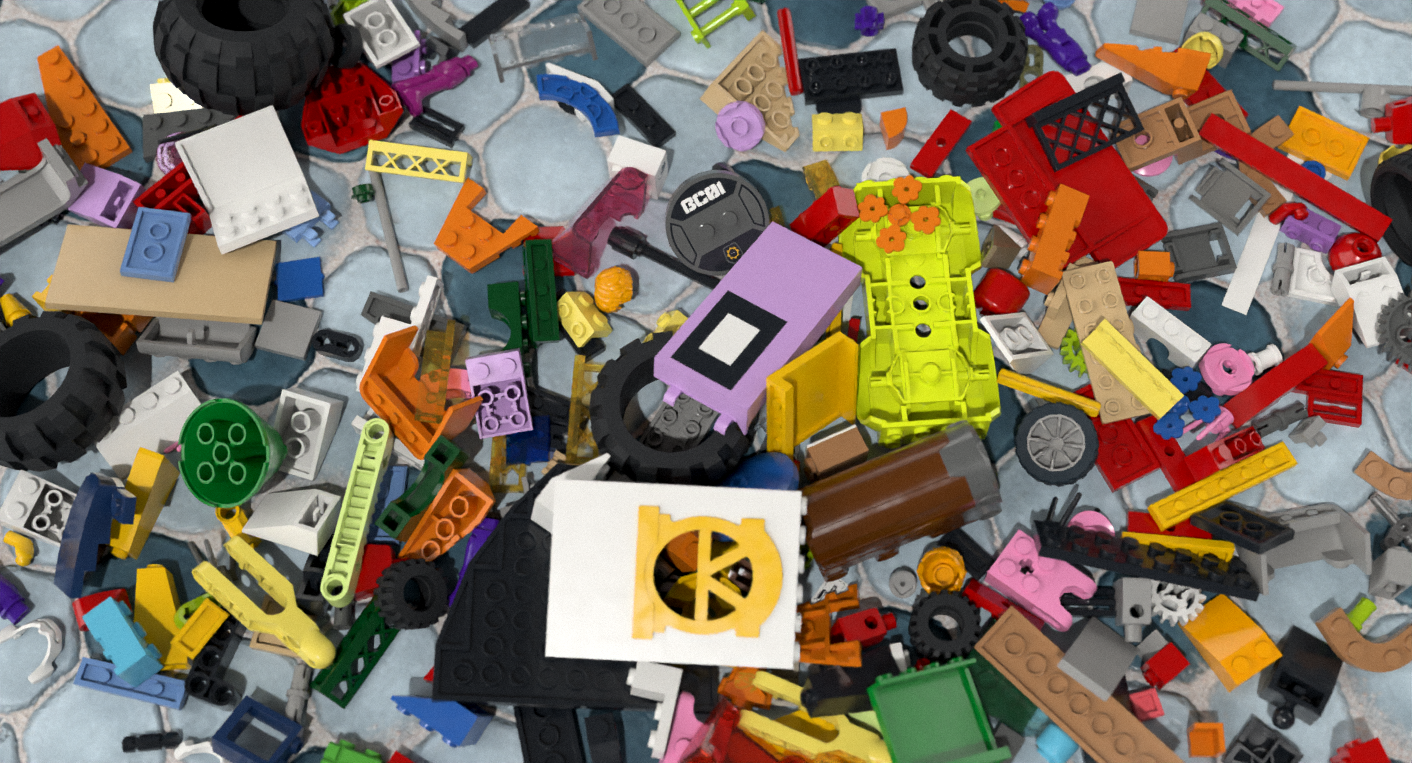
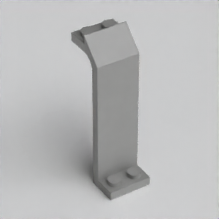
M47 138L37 143L43 155L42 161L32 170L0 187V247L69 208L88 184L86 178L61 145L58 146L56 144L52 146Z

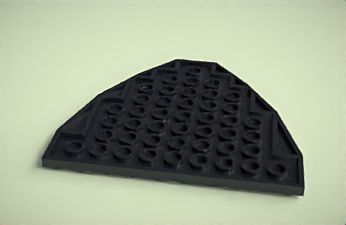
M556 464L508 510L469 562L435 643L432 702L656 712L657 703H663L662 701L630 694L632 685L627 684L630 667L636 668L638 661L546 656L552 533L531 520L536 498L549 481L580 465ZM609 470V472L607 473L606 481L614 472L613 470ZM666 558L664 559L675 570L663 582L653 572L655 589L662 601L680 577L690 575L689 572L682 573ZM667 606L674 613L682 615L681 608ZM652 662L682 669L677 696L681 691L689 692L694 696L693 714H716L718 708L717 665Z

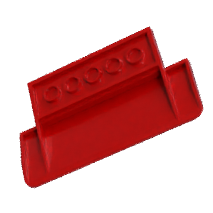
M1048 71L995 104L991 111L1002 127L968 146L965 151L1028 244L1033 235L1037 237L1039 228L1036 227L1041 213L1046 214L1048 206L1045 205V201L1051 190L1055 191L1060 184H1063L1089 195L1081 222L1077 228L1074 227V231L1077 233L1070 249L1068 251L1065 250V252L1070 254L1062 270L1066 269L1069 263L1074 264L1089 254L1099 264L1112 261L1115 269L1136 257L1138 251H1145L1161 241L1167 235V223L1113 145L1054 172L1033 127L1029 128L1025 119L1032 113L1067 98L1076 92L1062 73ZM1087 110L1086 115L1092 117L1090 112ZM1068 115L1064 125L1077 129L1080 118ZM1084 120L1081 132L1093 136L1096 124ZM1050 125L1042 127L1045 136L1055 140L1058 128ZM1100 128L1097 138L1108 142V138ZM1062 130L1059 142L1071 146L1074 134ZM1079 137L1076 149L1084 152L1088 151L1091 141ZM1057 147L1055 156L1059 164L1067 160L1069 151Z

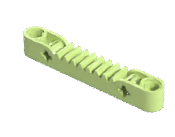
M380 418L369 420L362 429L320 590L322 595L332 606L337 608L347 606L354 597L362 566L364 545L367 544L366 537L370 533L369 525L372 524V514L375 513V503L378 502L377 495L380 493V483H383V476L386 473L394 444V435L389 425ZM377 432H384L381 438L373 439ZM343 586V590L339 595L332 596V591L335 587Z

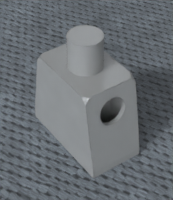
M1121 578L1113 582V589H1115L1114 600H1116L1115 626L1124 627L1126 643H1142V627L1151 624L1152 580L1146 578ZM1130 608L1135 612V618L1130 614Z

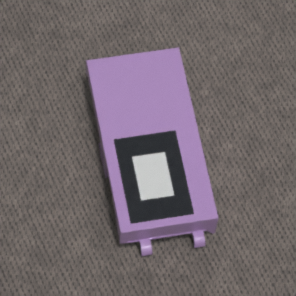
M772 221L654 357V377L670 386L664 395L663 401L674 406L678 396L684 393L721 414L714 425V430L725 435L728 426L733 422H737L742 433L746 435L751 421L766 402V377L814 346L860 286L863 267Z

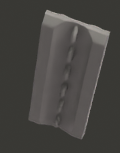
M683 393L678 396L674 406L666 402L662 404L639 442L646 447L661 452H681L692 449L703 442L720 413Z

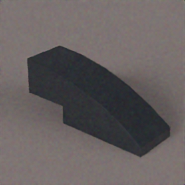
M334 534L330 536L318 556L309 554L304 565L303 580L295 599L297 607L305 614L325 616L329 602L322 595L320 589Z

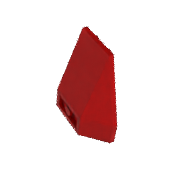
M360 60L351 69H340L330 65L320 85L305 97L301 127L309 146L340 155L369 144V140L379 141L387 138L403 113V108L397 93Z
M35 92L0 102V171L32 170L43 158L37 143L46 138L52 146L56 144L62 146L55 123Z

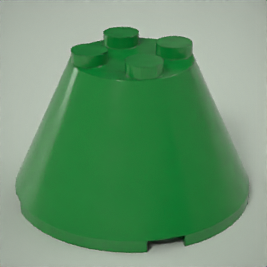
M228 398L212 399L194 409L186 419L178 444H181L182 460L178 461L183 481L189 491L199 501L214 508H233L249 501L280 469L284 458L288 454V448L283 443L280 434L247 405Z

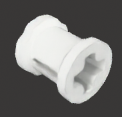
M1274 344L1267 345L1265 350L1258 353L1251 352L1247 354L1253 362L1255 375H1260L1264 369L1272 366L1276 367L1283 362L1282 355Z

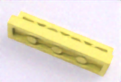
M369 140L365 170L465 184L467 166L471 167L472 156L467 152ZM374 154L385 155L389 159L381 167L373 166ZM399 158H408L414 164L403 170L398 167L395 161ZM424 161L435 162L438 167L431 173H426L420 167V164ZM449 164L461 165L459 177L449 176L444 168ZM417 167L420 172L412 170H414ZM440 171H442V172L444 173V175L437 174V173L440 172Z
M1106 319L1081 343L1157 420L1165 415L1184 396Z

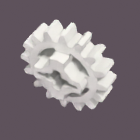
M1152 580L1151 607L1153 610L1151 616L1160 615L1159 623L1161 624L1168 619L1171 627H1174L1178 620L1182 626H1185L1188 619L1194 621L1198 616L1197 613H1201L1204 606L1200 603L1205 601L1206 596L1199 594L1202 591L1199 589ZM1162 583V591L1157 594V586ZM1189 598H1191V606L1187 609V601Z

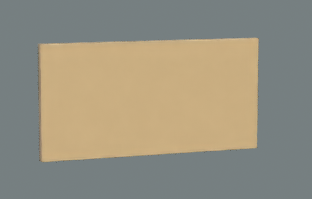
M67 225L46 297V309L262 325L277 250V241L258 240L221 254L215 236L187 234L173 283L121 276L120 268L132 229Z

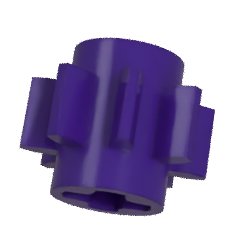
M865 6L860 9V13H855V30H860L863 36L872 37L877 35L879 30H883L884 13H878L876 7Z

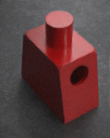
M1412 96L1387 103L1385 105V117L1372 118V132H1385L1386 139L1393 144L1412 145Z
M364 545V555H362V566L353 597L354 601L373 597L374 589L379 587L375 582L378 577H383L381 572L385 568H390V565L395 562L410 560V557L396 559L395 551L389 545Z
M875 607L841 617L836 620L831 628L832 644L859 640L861 651L875 646L881 642L888 630L896 628L895 617L891 612L880 615Z

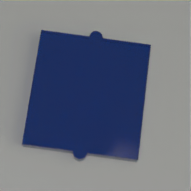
M549 415L531 417L533 430L506 435L507 465L526 464L530 466L531 463L550 462Z

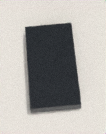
M896 48L799 59L805 106L903 95Z

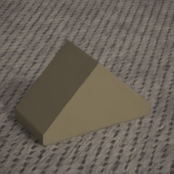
M994 224L982 243L981 266L985 268L1009 269L1021 247L999 226Z

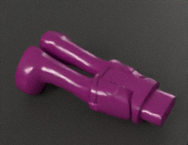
M469 54L462 58L457 56L432 66L433 69L427 73L399 80L392 84L391 88L397 93L401 106H406L409 113L415 118L423 112L422 100L425 97L441 90H450L460 84L466 77L471 75L470 71L478 68L476 60Z

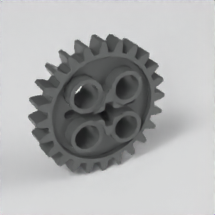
M1412 290L1408 297L1404 293H1400L1397 298L1398 300L1392 298L1388 304L1389 306L1385 305L1382 310L1383 315H1380L1377 320L1380 325L1376 329V332L1381 333L1377 342L1386 343L1381 351H1391L1392 354L1388 360L1391 361L1398 358L1399 368L1405 363L1408 364V372L1412 371V318L1407 314L1412 313ZM1400 336L1408 337L1411 342L1403 341Z

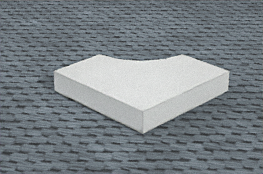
M1295 247L1292 260L1294 272L1290 275L1289 294L1287 296L1339 307V303L1330 291L1334 276L1326 270L1322 263L1321 252Z

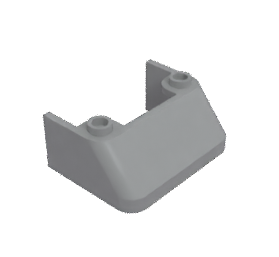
M1320 504L1265 515L1264 517L1292 528L1295 530L1293 540L1260 555L1236 545L1240 560L1247 565L1246 570L1256 582L1263 596L1269 595L1268 583L1275 577L1274 569L1323 559L1332 567L1339 569L1355 564L1366 575L1372 574L1370 532L1340 507L1333 504Z

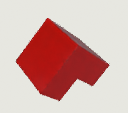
M184 192L172 203L177 210L176 212L190 213L191 215L187 234L204 235L212 227L206 210Z

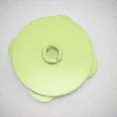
M984 177L973 179L967 184L971 188L975 216H978L981 221L990 220L993 216V211L1001 203Z

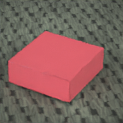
M1155 687L1129 694L1133 715L1140 722L1165 715Z

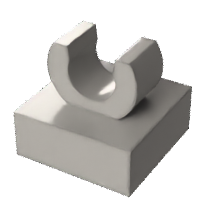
M1320 416L1305 418L1288 437L1295 444L1306 442L1311 448L1316 444L1321 447L1327 440V437L1320 431L1326 422Z

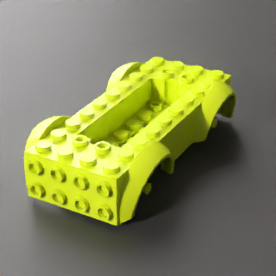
M943 175L939 178H914V180L921 182L922 190L918 193L919 197L917 200H910L909 203L904 205L909 207L911 214L918 211L921 206H926L927 208L936 207L939 210L938 217L941 220V224L935 227V231L932 234L927 235L923 231H915L914 224L910 219L907 225L900 227L901 232H905L907 236L904 241L905 247L900 252L893 251L887 254L884 249L876 245V239L880 236V230L882 228L888 229L892 225L887 215L880 217L877 223H873L871 220L864 222L859 217L838 235V243L842 244V257L863 267L860 283L862 285L867 338L858 347L856 416L860 423L877 432L878 446L893 449L903 444H911L943 431L949 425L962 420H967L982 440L986 438L990 424L1001 415L991 338L988 333L978 329L971 275L980 270L982 266L973 198L970 186L961 180L960 176ZM896 178L882 182L866 180L856 183V187L853 190L857 206L859 203L864 202V198L869 194L874 195L876 198H884V205L887 206L888 211L892 206L901 204L898 198L892 195V190L895 188L893 183ZM914 276L922 277L925 280V286L921 289L913 288L910 284L911 278ZM917 300H923L927 303L928 308L918 310L914 307L913 303ZM925 324L931 329V334L925 338L919 337L915 331L916 327Z

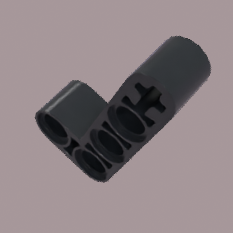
M221 605L220 608L228 613L229 616L198 653L185 679L184 687L186 692L199 702L222 711L230 712L234 711L242 701V696L237 688L224 681L223 678L247 628ZM226 630H230L229 638L220 641L221 634ZM218 655L217 663L208 667L210 658ZM206 681L204 690L196 693L198 683ZM226 691H231L229 700L221 703L222 694Z

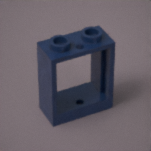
M247 695L211 738L213 752L232 763H288L293 754L297 755L305 743L303 739V726ZM254 718L287 736L268 761L234 743Z

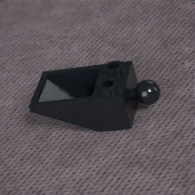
M1293 626L1281 649L1283 656L1275 662L1258 696L1278 707L1273 711L1271 719L1274 726L1281 730L1290 729L1295 723V717L1311 726L1322 716L1333 693L1343 664V660L1333 652L1327 643Z

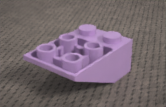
M84 163L80 172L86 178L88 184L74 203L66 210L102 227L131 229L138 210L133 201L143 194L146 189L141 184L120 174Z
M520 348L467 357L465 362L472 398L478 396L483 398L481 405L475 413L480 439L533 430Z

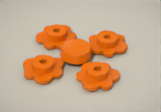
M911 175L906 176L905 179L898 177L894 180L895 188L892 190V195L897 197L901 204L892 206L889 211L887 206L884 205V198H876L872 194L867 195L864 198V202L858 205V209L861 211L859 217L864 222L871 220L873 223H877L880 217L888 216V220L892 225L888 229L882 228L880 236L876 239V245L884 249L887 254L893 251L900 252L904 249V241L907 236L905 232H901L900 227L907 225L910 219L914 224L915 231H923L927 235L932 234L935 231V227L941 224V220L938 217L939 210L936 207L927 208L926 206H921L918 211L911 214L909 207L904 205L909 203L910 200H917L919 197L918 193L922 190L921 182L914 180V177Z

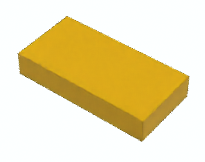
M206 598L170 643L193 660L229 614Z

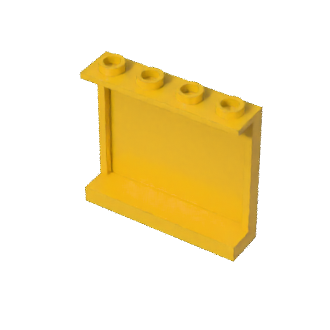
M838 331L766 377L767 453H783L793 462L794 447L838 418L843 417L852 425L856 423L858 344L853 339Z

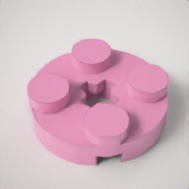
M1227 343L1211 347L1199 362V369L1203 379L1211 387L1213 393L1218 396H1223L1224 394L1238 395L1250 386L1255 371L1250 357L1241 349L1237 351L1234 348H1230L1231 345ZM1223 365L1226 368H1231L1232 372L1230 374L1226 373L1223 369Z

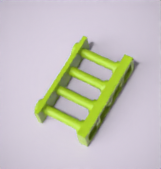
M676 0L693 28L690 33L697 44L702 42L708 49L711 45L706 35L736 15L740 16L743 14L747 21L756 16L746 0H734L730 8L701 28L694 18L719 0H702L690 9H688L683 0Z

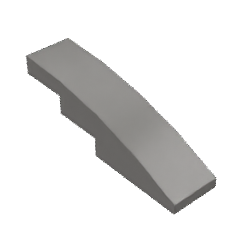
M405 0L414 14L439 38L444 39L462 53L466 50L468 43L465 33L454 27L451 15L440 9L438 0Z

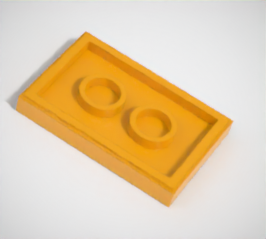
M1299 106L1288 126L1294 135L1277 148L1306 162L1317 161L1324 166L1327 172L1348 181L1370 138Z

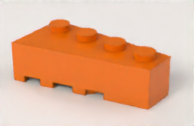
M1060 184L1055 191L1051 190L1045 201V205L1048 206L1046 214L1041 213L1036 224L1039 232L1037 237L1032 236L1027 250L1031 251L1028 260L1023 259L1018 273L1022 274L1020 281L1027 287L1048 295L1061 280L1063 275L1061 270L1064 264L1067 263L1070 254L1065 252V250L1068 251L1075 240L1077 233L1074 231V227L1077 228L1081 222L1089 195L1063 184Z

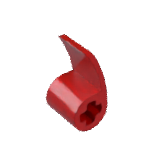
M124 588L110 590L75 600L72 603L79 630L90 631L82 616L110 596L117 602L123 600L133 613L126 590Z

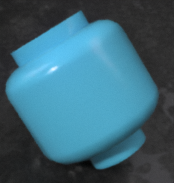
M1051 722L1036 739V744L1038 745L1036 751L1049 763H1066L1079 749V745L1055 722Z

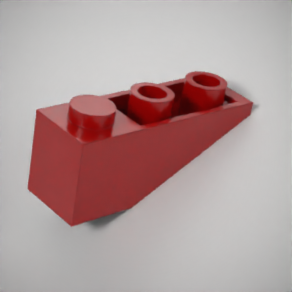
M1251 426L1184 457V460L1195 481L1198 482L1266 450L1262 443L1260 435Z

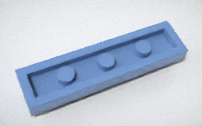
M86 657L82 658L73 683L76 686L182 711L188 694L184 687L185 681L154 674L135 688L116 675L114 669L117 668L115 664Z

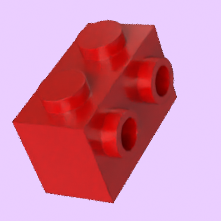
M1379 737L1364 743L1361 738L1344 744V746L1335 749L1337 755L1329 759L1331 763H1391Z

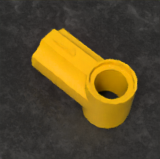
M240 506L215 508L216 517L221 521L231 538L238 536L253 549L258 547L262 542L259 537L242 532L243 527L248 522V518ZM236 509L234 517L225 519V515L229 510Z

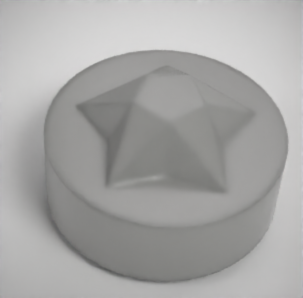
M897 570L889 578V588L896 597L908 598L915 593L917 581L911 572Z

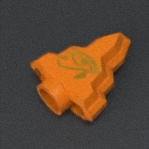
M737 666V668H733L729 677L722 678L717 692L731 699L730 704L734 705L736 710L752 712L753 707L770 710L773 695L751 685L753 679H755L756 672H766L767 668Z

